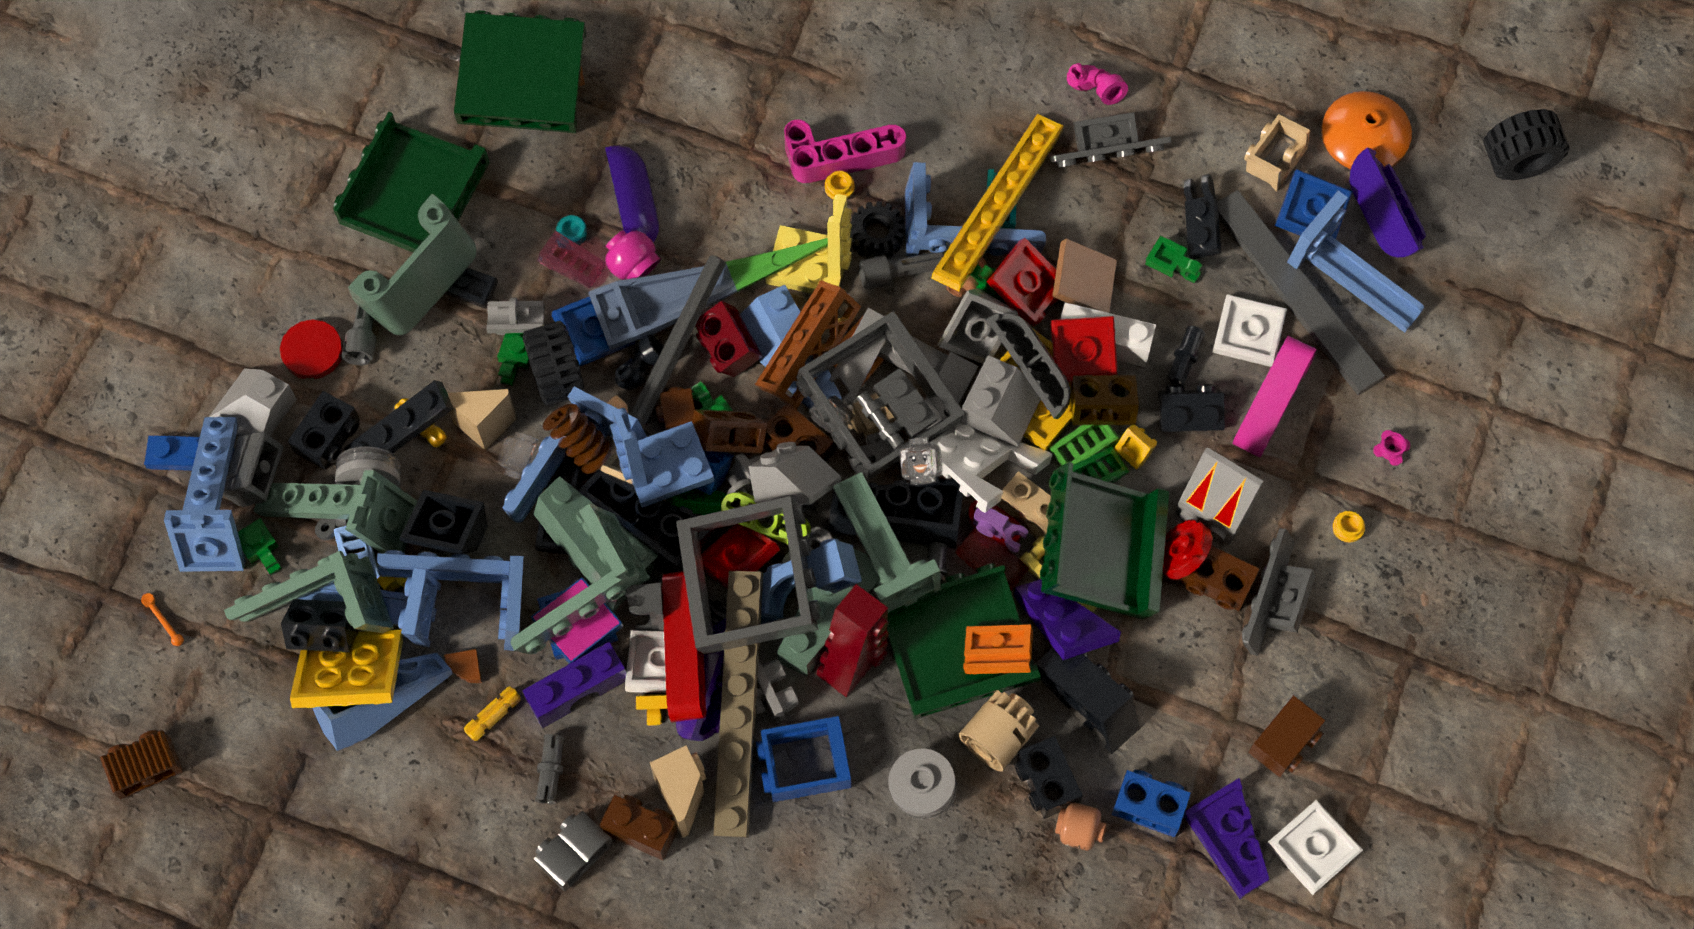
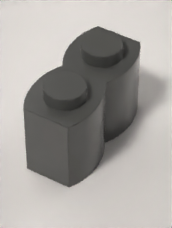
M583 811L577 816L575 814L568 816L560 826L562 831L554 839L550 837L545 839L536 849L538 854L534 858L536 864L564 892L576 883L587 869L613 844L611 837Z

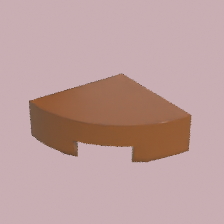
M477 649L444 655L447 665L457 677L469 683H482Z

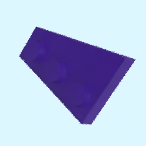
M1041 579L1015 587L1014 598L1063 660L1119 642L1121 635L1119 630L1078 602L1041 592Z
M1240 778L1184 812L1183 816L1238 898L1242 899L1267 883L1269 876L1259 842L1256 840L1252 827L1248 806L1246 807Z

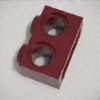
M720 301L699 317L695 325L698 331L696 337L700 344L708 349L712 356L710 363L718 373L736 377L763 357L735 306ZM721 323V329L716 334V328ZM735 348V354L730 359V352Z

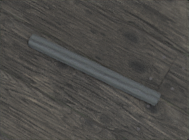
M709 256L630 413L631 416L638 419L640 424L645 425L648 422L660 398V393L663 392L726 265L725 261L717 256Z

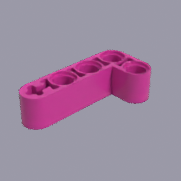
M792 120L784 129L785 151L794 178L801 183L824 180L835 171H844L849 174L896 163L904 157L906 152V133L898 125H886L818 142L814 141L809 124L803 120ZM795 137L803 138L799 141L793 140V138ZM859 149H868L869 151L862 153V152H859L858 150H859ZM836 155V156H839L840 158H838V159H830L829 157ZM803 162H808V163H810L811 165H809V166H801V165H799V164H801V163H803Z
M1289 335L1287 336L1232 442L1233 445L1261 458L1302 378L1306 375L1317 349Z

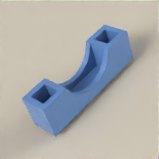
M828 539L819 544L820 547L812 550L810 556H806L808 568H812L814 571L816 587L818 589L837 593L862 581L853 545L838 541V539ZM791 560L786 563L771 565L767 568V572L763 573L761 624L774 622L783 617L786 598L795 587Z

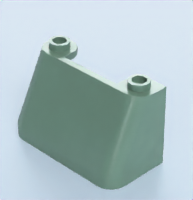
M433 194L422 204L418 212L421 226L430 235L388 280L377 271H365L348 287L354 302L395 335L409 333L476 257L475 242L447 206Z

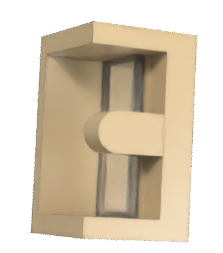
M1278 114L1272 124L1268 122L1265 125L1257 145L1252 144L1247 150L1244 158L1247 161L1246 172L1266 181L1277 192L1308 149L1310 130Z

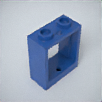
M839 716L761 730L762 741H757L756 747L759 761L765 760L767 766V773H761L764 792H771L773 802L851 788V776ZM828 735L836 777L779 788L772 745Z

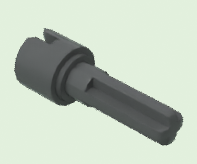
M932 252L890 261L885 256L860 260L859 275L862 286L866 290L889 286L893 278L934 271L944 254L943 252Z
M357 305L353 328L345 334L342 358L350 364L364 366L368 365L370 360H373L377 338L372 333L374 318L359 305Z

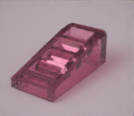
M556 230L539 253L537 259L539 263L590 289L606 266V262ZM556 248L562 250L558 257L552 255ZM569 253L573 256L566 264L563 262V259ZM579 258L583 260V263L576 270L573 266ZM591 264L595 267L587 277L583 272Z

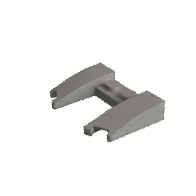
M867 308L853 336L885 316ZM885 335L839 362L829 379L831 383L840 378L849 390V393L844 397V400L849 405H852L877 356L912 374ZM912 337L959 404L978 366L953 352L946 355ZM926 397L925 402L938 418L934 424L926 428L929 429L943 420V418L929 398Z

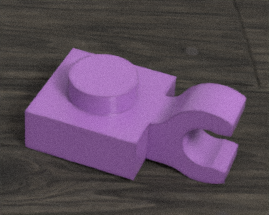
M977 508L974 513L973 525L976 526V529L988 537H993V535L999 539L1003 537L1006 547L1013 552L1019 551L1020 544L1014 542L1012 537L1020 535L1026 539L1028 536V530L1024 526L1009 522V517L992 508L986 513Z

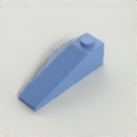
M782 285L757 297L740 314L763 355L758 361L765 367L800 314V310L786 285ZM813 355L807 358L805 365L813 361ZM826 370L818 375L815 382L830 404L833 405L838 402L836 397L842 400V397L835 383H831L829 380L831 377L829 370ZM797 381L792 382L788 388L792 394L797 389ZM804 397L802 403L815 413L814 407L816 406L810 397Z
M438 653L403 659L399 662L392 703L326 706L312 709L324 735L334 748L339 751L370 737L450 677L452 670Z

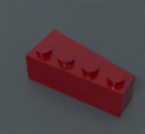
M857 584L834 611L829 628L831 633L825 641V646L828 648L829 653L825 651L821 655L820 662L822 665L816 672L818 677L846 698L872 666L877 668L888 654L885 651L888 645L887 636L889 633L887 631L889 624L888 607Z

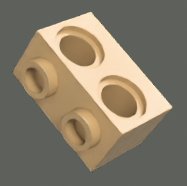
M1018 471L1003 488L1001 501L997 506L1015 518L1036 539L1039 536L1045 537L1048 528L1046 510L1051 496Z

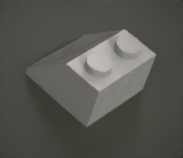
M988 355L962 406L965 415L960 423L969 425L976 430L1018 447L1041 399L1025 375L1017 367Z
M795 442L778 444L776 446L777 449L762 454L758 461L749 466L755 503L791 496L797 504L810 505L831 491L833 485L842 482L841 476L809 446H796Z

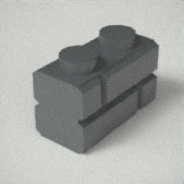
M263 432L254 433L251 436L238 437L230 461L223 495L242 507L253 505V503L260 504L266 502L284 448L283 445Z

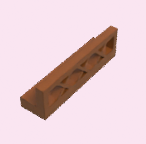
M820 280L755 385L761 390L777 396L785 404L788 402L797 410L804 396L798 387L791 398L786 392L792 382L798 381L799 369L805 366V361L810 355H813V360L838 345L861 306L841 287ZM845 302L849 307L844 315L838 318V309ZM826 329H829L830 337L826 343L822 344L821 336Z

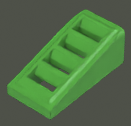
M1082 425L1050 446L1049 449L1060 465L1063 466L1069 460L1061 449L1067 446L1075 458L1071 461L1074 465L1111 446H1115L1120 439L1110 425ZM1100 428L1106 439L1101 441L1094 432L1095 429ZM1089 434L1096 445L1090 448L1083 436ZM1078 440L1085 453L1080 455L1072 444L1073 442Z

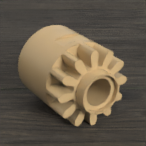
M997 690L961 730L959 738L966 748L980 761L992 769L1001 772L1027 743L1039 725L1035 722L1036 718L1032 716L1034 713L1033 708L1022 697L1015 693H1011L1008 696L1007 693L1004 692L1002 694Z

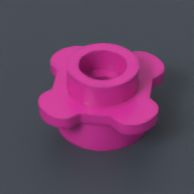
M1386 430L1381 434L1382 440L1380 443L1374 446L1373 453L1376 457H1384L1389 460L1391 465L1398 466L1403 461L1402 455L1410 449L1411 445L1401 434ZM1389 446H1394L1395 449L1390 450Z

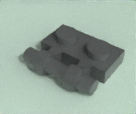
M901 368L874 385L873 389L879 398L873 400L867 391L861 393L856 398L863 407L861 410L866 418L873 420L880 430L878 434L884 441L888 440L894 450L904 443L898 432L904 430L909 438L912 439L934 424L938 419ZM887 407L896 421L890 423L881 410Z

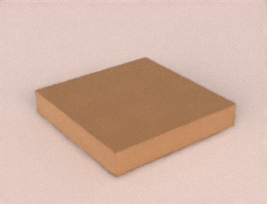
M1069 239L1061 241L1052 297L1066 303L1110 313L1117 260Z

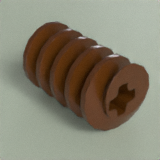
M571 403L559 407L543 422V429L545 431L552 429L550 433L551 438L554 440L559 439L558 445L560 448L568 447L566 450L567 456H575L574 463L577 466L583 465L582 472L585 474L593 473L599 469L611 453V443L604 439L603 434L596 430L595 425L588 421L587 416L580 412L576 404Z

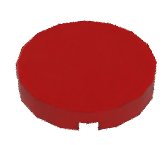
M306 320L290 327L285 333L280 344V355L288 371L296 377L319 379L332 373L340 364L343 344L339 334L330 324L320 320Z
M1187 520L1170 530L1166 535L1167 542L1165 543L1163 574L1169 579H1181L1199 568L1212 546L1213 537L1210 529L1201 522L1197 523L1195 520Z

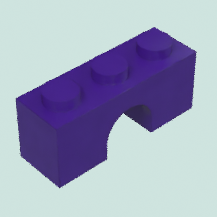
M610 642L522 691L543 729L571 713V706L580 698L594 692H598L599 696L624 683L626 680V670Z

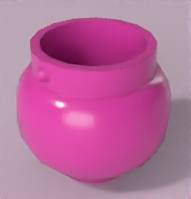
M622 230L606 245V248L609 250L605 257L607 268L615 277L621 280L645 277L661 261V258L655 253L656 247L653 241L640 231L626 233Z

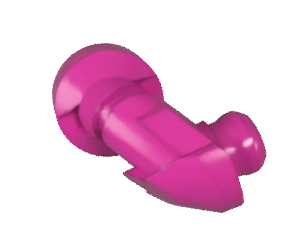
M1076 63L1068 70L1066 80L1073 89L1087 92V90L1097 87L1096 93L1106 105L1118 103L1128 92V85L1120 75L1110 74L1108 71L1105 72L1104 69H1097L1094 65Z

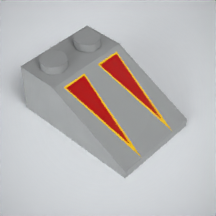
M1207 447L1178 502L1175 513L1179 514V517L1184 522L1195 520L1197 523H1203L1210 529L1213 540L1230 545L1248 518L1263 480Z

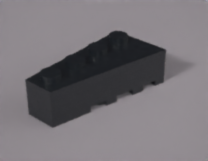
M598 469L578 492L597 507L614 513L624 529L657 554L655 567L666 574L684 571L676 521L698 517L693 514V510L683 506L679 508L663 500L642 508L633 484ZM718 528L698 532L701 554L717 539Z
M936 477L925 478V482L906 483V480H899L887 485H877L876 482L868 483L898 541L923 545L940 542L946 544L948 548L956 549L963 493L959 491L960 484L955 479L939 480ZM833 492L829 532L857 535L835 492Z

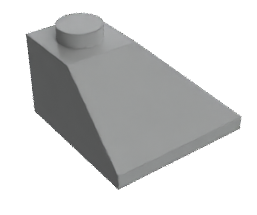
M244 368L209 417H236L238 423L236 435L238 437L251 436V434L258 432L271 436L297 399L289 384L264 370Z

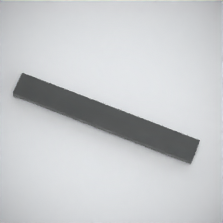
M1237 190L1218 201V213L1221 222L1355 393L1359 395L1382 381L1385 375L1300 268L1296 270L1287 263L1290 255L1241 193Z

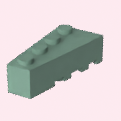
M559 476L538 496L534 516L554 542L564 549L569 556L568 560L575 569L578 568L588 580L587 584L590 586L612 571L610 566H606L600 560L597 554L599 547L595 539H591L586 534L581 524L584 519L579 510L588 504H594ZM623 528L648 575H650L658 555ZM624 595L615 601H607L605 604L614 613L627 597Z
M854 549L862 579L857 585L874 597V588L878 587L877 583L880 581V578L868 555ZM855 585L837 593L821 590L817 587L812 588L813 598L818 600L821 608V619L817 620L819 630L784 637L777 651L778 660L781 665L808 677L819 664L821 655L825 651L829 652L825 646V641L831 633L829 628L834 611ZM798 609V611H797L795 617L800 616V610H799V609Z

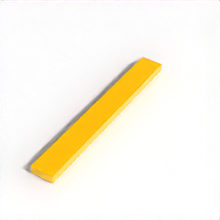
M1040 114L1035 116L934 269L931 279L958 292L961 290L1062 134L1063 125Z

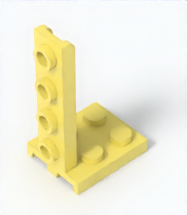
M836 194L834 197L833 216L828 219L827 235L780 225L773 251L828 238V246L766 277V284L778 287L786 285L788 289L811 294L820 280L840 286L844 270L849 269L852 252H850L852 238H850L852 209L847 208L846 195Z

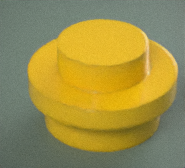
M835 171L826 178L824 187L826 194L831 199H834L836 194L846 195L848 199L854 192L855 184L853 178L848 173Z
M1344 511L1335 517L1332 528L1338 539L1351 543L1362 537L1365 531V523L1356 512Z

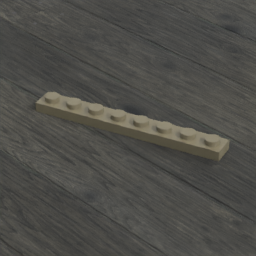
M729 571L725 632L761 625L762 572ZM760 643L724 650L713 836L749 838Z

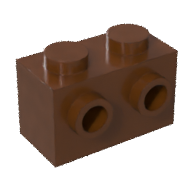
M1293 695L1254 742L1248 753L1279 778L1286 770L1293 773L1304 759L1300 753L1306 745L1312 749L1324 735L1320 728L1325 719Z
M614 795L600 823L601 829L611 838L664 861L678 831L675 821L672 820L673 816L659 808L651 811L641 807L643 803L630 795H624V798Z

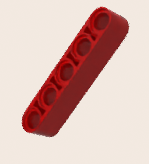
M684 571L666 573L662 576L668 715L672 723L702 719L706 717L704 654L695 648Z

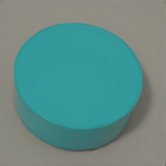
M575 215L565 216L557 223V237L564 246L576 247L586 240V224L580 217Z

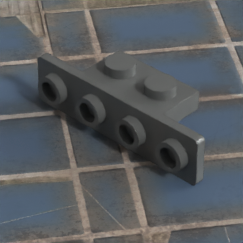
M1134 112L1073 122L1078 152L1050 156L1049 159L1050 163L1058 162L1059 167L1076 165V158L1087 157L1088 162L1106 160L1105 154L1117 152L1118 158L1135 155L1134 149L1146 147L1147 153L1164 150V144L1171 143L1172 140L1170 136L1138 142Z
M1279 528L1277 537L1271 542L1270 558L1267 566L1261 572V586L1258 595H1255L1252 600V614L1249 623L1244 626L1242 631L1243 644L1251 655H1259L1267 628L1298 633L1316 576L1312 569L1287 566L1294 547V540L1287 529Z

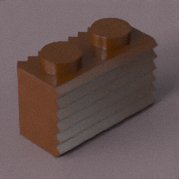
M163 730L147 731L139 736V741H135L132 744L113 746L107 751V755L100 757L112 792L120 800L183 772L172 740Z

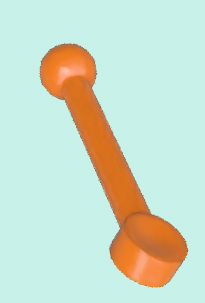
M150 593L144 594L141 598L142 604L145 607H149L171 636V643L174 646H181L184 642L183 636L174 631L155 604V597Z

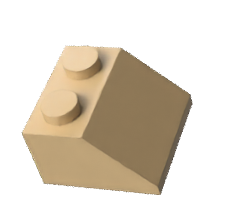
M686 745L650 762L654 780L682 838L690 833L705 792L702 781L707 779L704 773V766L697 752L690 754Z

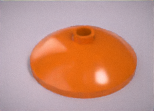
M1359 91L1346 94L1331 104L1322 121L1321 134L1323 143L1330 155L1349 169H1351L1356 157L1367 147L1376 151L1375 157L1384 167L1388 164L1393 167L1403 159L1409 149L1412 139V128L1407 114L1395 101L1379 93ZM1367 119L1372 120L1375 123H1369L1367 122Z

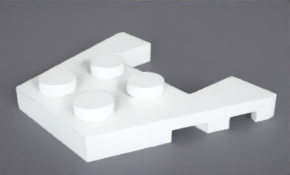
M962 423L955 425L925 445L924 450L929 451L923 452V455H930L927 456V461L947 479L952 477L960 484V492L966 497L971 494L978 501L976 507L984 513L1001 501L1003 491L983 480V477L1006 460H1010L1036 475L1050 464L1052 453L1021 442L1016 447Z

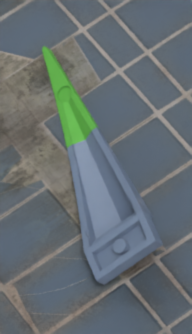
M828 238L725 262L726 265L704 309L827 247ZM704 266L619 280L589 291L590 299L610 350L639 339L641 341L647 335H654L675 324Z

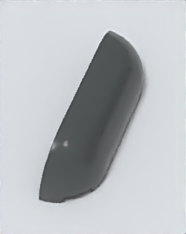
M995 314L987 318L986 320L1053 418L1059 419L1067 410L1070 402V385L1032 327L1023 318L1014 314Z

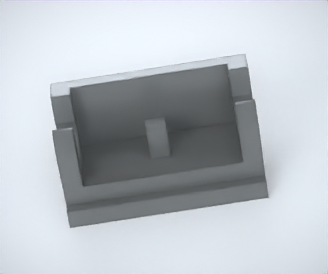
M661 583L631 585L625 589L630 615H647L650 618L646 625L638 624L634 626V629L664 631Z

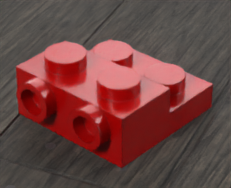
M1026 238L1018 241L987 280V283L1005 301V304L1018 312L1017 316L1023 318L1032 327L1044 319L1046 316L1044 310L1047 306H1051L1058 300L1052 297L1056 269Z

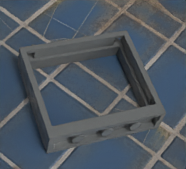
M894 311L806 364L798 371L796 385L805 398L810 397L816 406L814 407L816 416L823 424L827 422L833 431L831 436L839 449L846 450L851 458L849 462L856 474L862 472L866 481L913 453L910 451H916L945 431L959 424L965 415ZM885 335L943 420L871 464L813 378Z
M791 496L676 521L695 648L701 653L709 654L819 630L817 620L821 619V608L818 600H814L812 588L816 587V578L813 569L808 568L806 557L811 555V549L807 536L803 537L801 527L802 524L806 523L802 512V506L798 505ZM783 514L800 616L714 634L698 532Z

